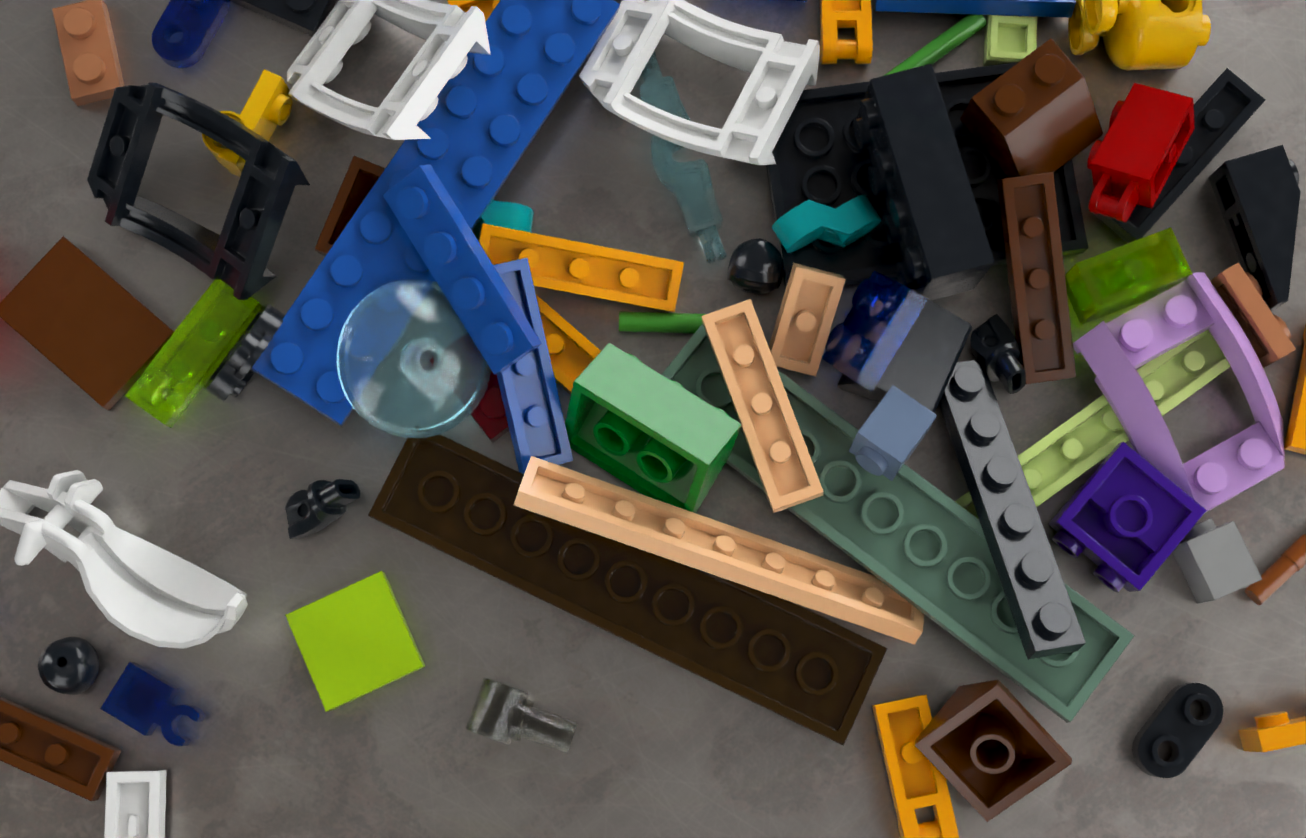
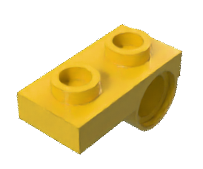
M264 69L240 115L232 111L219 112L243 124L269 142L277 125L282 126L287 121L292 110L293 100L288 94L290 90L284 79ZM202 133L205 145L218 162L227 168L230 173L240 177L246 160L230 149L221 148L222 144Z

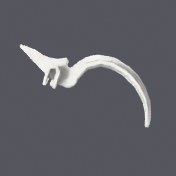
M79 470L54 475L48 489L9 480L1 488L0 525L21 535L14 557L15 563L20 566L29 565L43 548L65 563L69 561L80 572L86 592L107 620L129 636L157 647L189 648L207 642L215 634L231 630L248 605L246 600L247 594L234 585L153 543L116 527L108 515L90 505L103 491L101 483L96 479L87 480ZM34 507L48 512L44 519L28 515ZM68 524L81 533V535L76 538L64 531L63 528Z

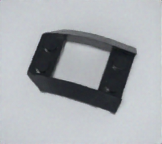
M151 82L147 85H128L115 88L87 178L94 198H103L108 212L105 222L110 226H120L139 234L185 259L211 279H221L234 289L233 296L239 300H247L277 277L266 268L295 185H310L297 161L251 129L195 99L161 84ZM163 115L205 134L246 160L220 235L164 206L137 196Z

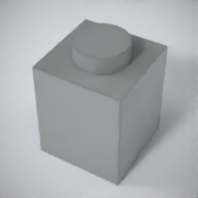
M1210 518L1197 523L1185 536L1186 540L1181 541L1173 551L1197 604L1217 600L1262 580L1234 521L1215 526L1213 519Z

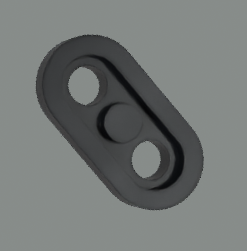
M1185 683L1173 688L1137 733L1133 741L1132 753L1138 767L1146 774L1159 778H1173L1183 773L1222 721L1223 704L1219 695L1212 688L1201 683ZM1194 700L1200 701L1204 707L1203 716L1198 720L1190 713V705ZM1163 741H1167L1172 747V756L1167 761H1163L1158 755V747Z

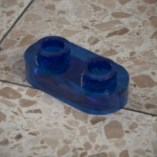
M170 0L152 33V44L155 51L166 64L175 68H187L196 64L203 57L230 8V1ZM183 32V37L180 41L175 43L169 42L170 37L174 33Z

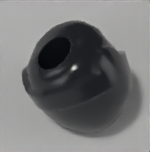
M762 238L743 242L733 251L727 272L728 280L737 289L748 293L764 294L774 289H779L783 277L781 253L771 242Z
M80 637L63 638L54 641L43 650L38 662L39 675L44 684L51 690L67 695H78L87 691L96 680L99 672V657L94 647L85 639Z

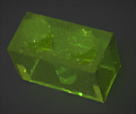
M1170 227L1078 262L1065 274L1067 295L1082 325L1155 297L1183 282L1193 273Z

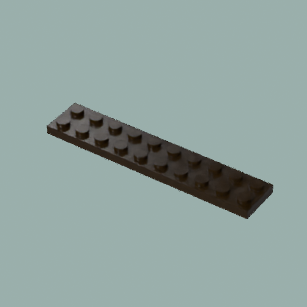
M414 424L368 514L369 517L844 746L888 648L790 601L514 506L513 504L524 474L422 425Z

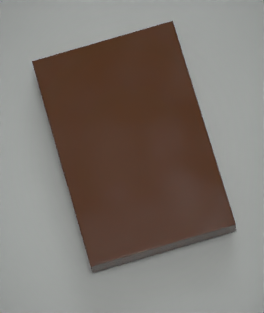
M64 236L0 302V318L108 411L179 336Z

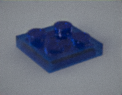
M874 271L871 277L864 280L856 289L852 298L853 307L844 322L836 325L830 332L825 346L826 351L822 359L854 382L873 391L928 299L914 290Z

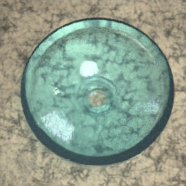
M402 280L376 289L360 301L352 310L342 328L338 341L337 372L347 400L354 410L369 424L386 433L400 437H431L456 427L478 406L484 396L492 370L437 282ZM428 350L433 354L434 363L430 369L424 370L420 365V357Z

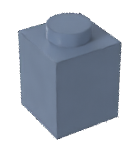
M892 385L857 432L849 452L855 455L858 464L869 473L877 476L884 475L893 481L923 440L937 415Z

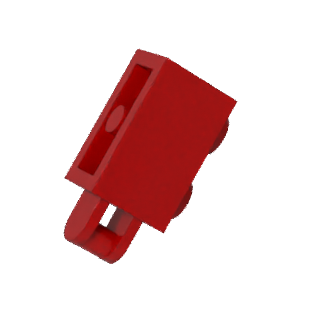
M1138 83L1133 84L1125 101L1119 100L1115 104L1110 116L1109 130L1103 141L1097 140L1090 150L1087 167L1092 171L1094 190L1089 201V212L1111 217L1125 223L1131 216L1136 204L1152 209L1195 129L1193 98Z

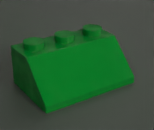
M608 343L574 380L565 420L572 450L641 494L697 513L731 455L742 425L731 418L724 410L713 407L687 391L680 383L669 380L643 364L636 356L622 351L611 343Z

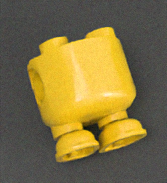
M1076 0L1072 18H1068V39L1073 55H1082L1092 51L1099 42V36H1103L1105 49L1112 63L1127 71L1180 69L1189 64L1196 52L1197 46H1205L1208 43L1211 33L1210 19L1207 15H1203L1202 0Z

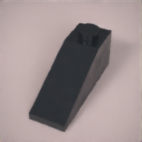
M1283 145L1225 161L1208 177L1240 265L1245 272L1250 273L1258 281L1262 290V298L1271 311L1286 303L1289 298L1301 192L1298 186V169L1295 163L1288 159Z

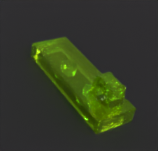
M221 279L214 280L125 397L164 425L172 428L262 308V305L252 297L247 300L237 299L233 296L234 289Z

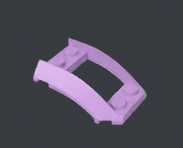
M1204 272L1191 273L1185 281L1107 323L1103 320L1073 343L1076 353H1082L1095 373V382L1120 421L1134 451L1207 510L1206 512L1285 468L1283 419L1269 380L1240 324ZM1209 330L1237 377L1256 424L1183 464L1162 414L1136 369Z

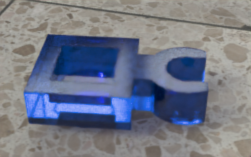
M136 662L128 663L100 708L144 736L152 735L157 725L161 726L164 738L176 746H188L191 741L178 731L177 724L181 717L186 715L196 722H203L206 717L204 712L196 706L175 705L172 703L180 689Z

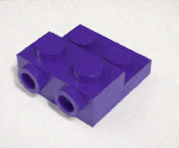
M1121 442L1113 449L1088 481L1078 487L1048 525L1057 531L1052 540L1063 551L1074 558H1078L1083 553L1098 566L1093 574L1105 586L1117 593L1123 587L1129 592L1141 591L1207 510L1126 443Z

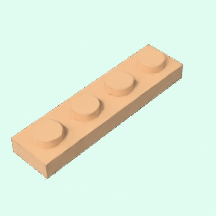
M751 299L703 315L702 323L739 423L742 424V431L772 512L776 513L823 496V488Z

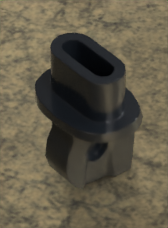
M995 314L972 331L970 339L971 350L977 360L982 359L989 380L993 382L1000 381L1009 394H1014L1025 386L1026 371L1020 364V350L1013 333L999 315Z
M337 479L333 482L318 480L311 483L307 490L295 492L289 498L285 507L289 525V538H304L324 529L331 522L339 519L346 512L347 504L360 498L361 493L358 485L352 480Z

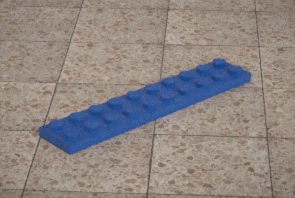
M500 0L485 22L491 55L468 52V61L464 69L456 77L448 80L437 96L438 104L434 111L417 124L431 139L404 140L282 319L283 323L273 335L270 343L251 370L342 427L437 284L383 197V194L419 165L431 164L467 224L473 230L618 13L620 4L614 0Z

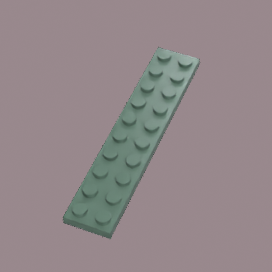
M702 324L661 375L669 380L680 383L687 391L713 407L724 410L731 418L739 422L704 325ZM778 370L824 491L821 497L787 509L1066 723L1071 722L1135 635L1065 584L1086 643L1075 652L1028 660L979 519L905 464L893 481L884 475H873L863 469L856 461L855 455L849 452L859 430ZM740 428L733 450L726 463L765 492L742 428Z

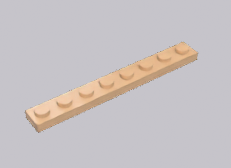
M533 456L530 457L513 504L514 506L914 645L923 632L924 613L874 575Z

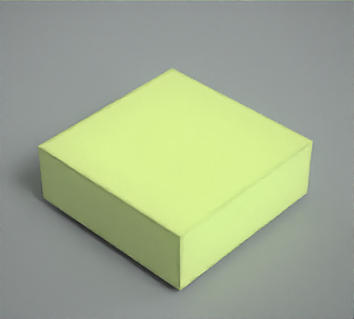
M987 16L984 33L983 67L1020 62L1036 50L1037 17Z

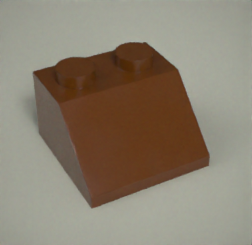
M1052 38L974 95L960 118V121L1008 178L1048 172L1055 173L1103 135L1085 77Z

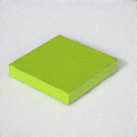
M383 571L285 615L326 712H330L426 667L386 574Z

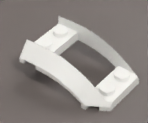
M339 0L288 69L287 82L293 86L288 94L299 103L319 114L365 134L391 140L431 139L417 124L434 111L438 104L437 96L448 80L456 77L464 69L468 61V52L491 55L484 13L477 6H471L468 12H464L457 5L442 4L430 0ZM374 14L409 33L427 40L378 108L354 101L322 86L331 82L339 74L343 67L341 59L351 45L359 43L368 34L372 25L370 19Z
M622 0L618 13L600 38L579 77L605 109L655 136L705 154L755 165H774L776 162L772 151L805 86H816L820 45L819 41L809 39L806 45L787 42L783 40L782 34L758 30L725 20L685 0H650L646 2L644 0ZM663 34L723 64L751 73L722 129L670 114L630 94Z

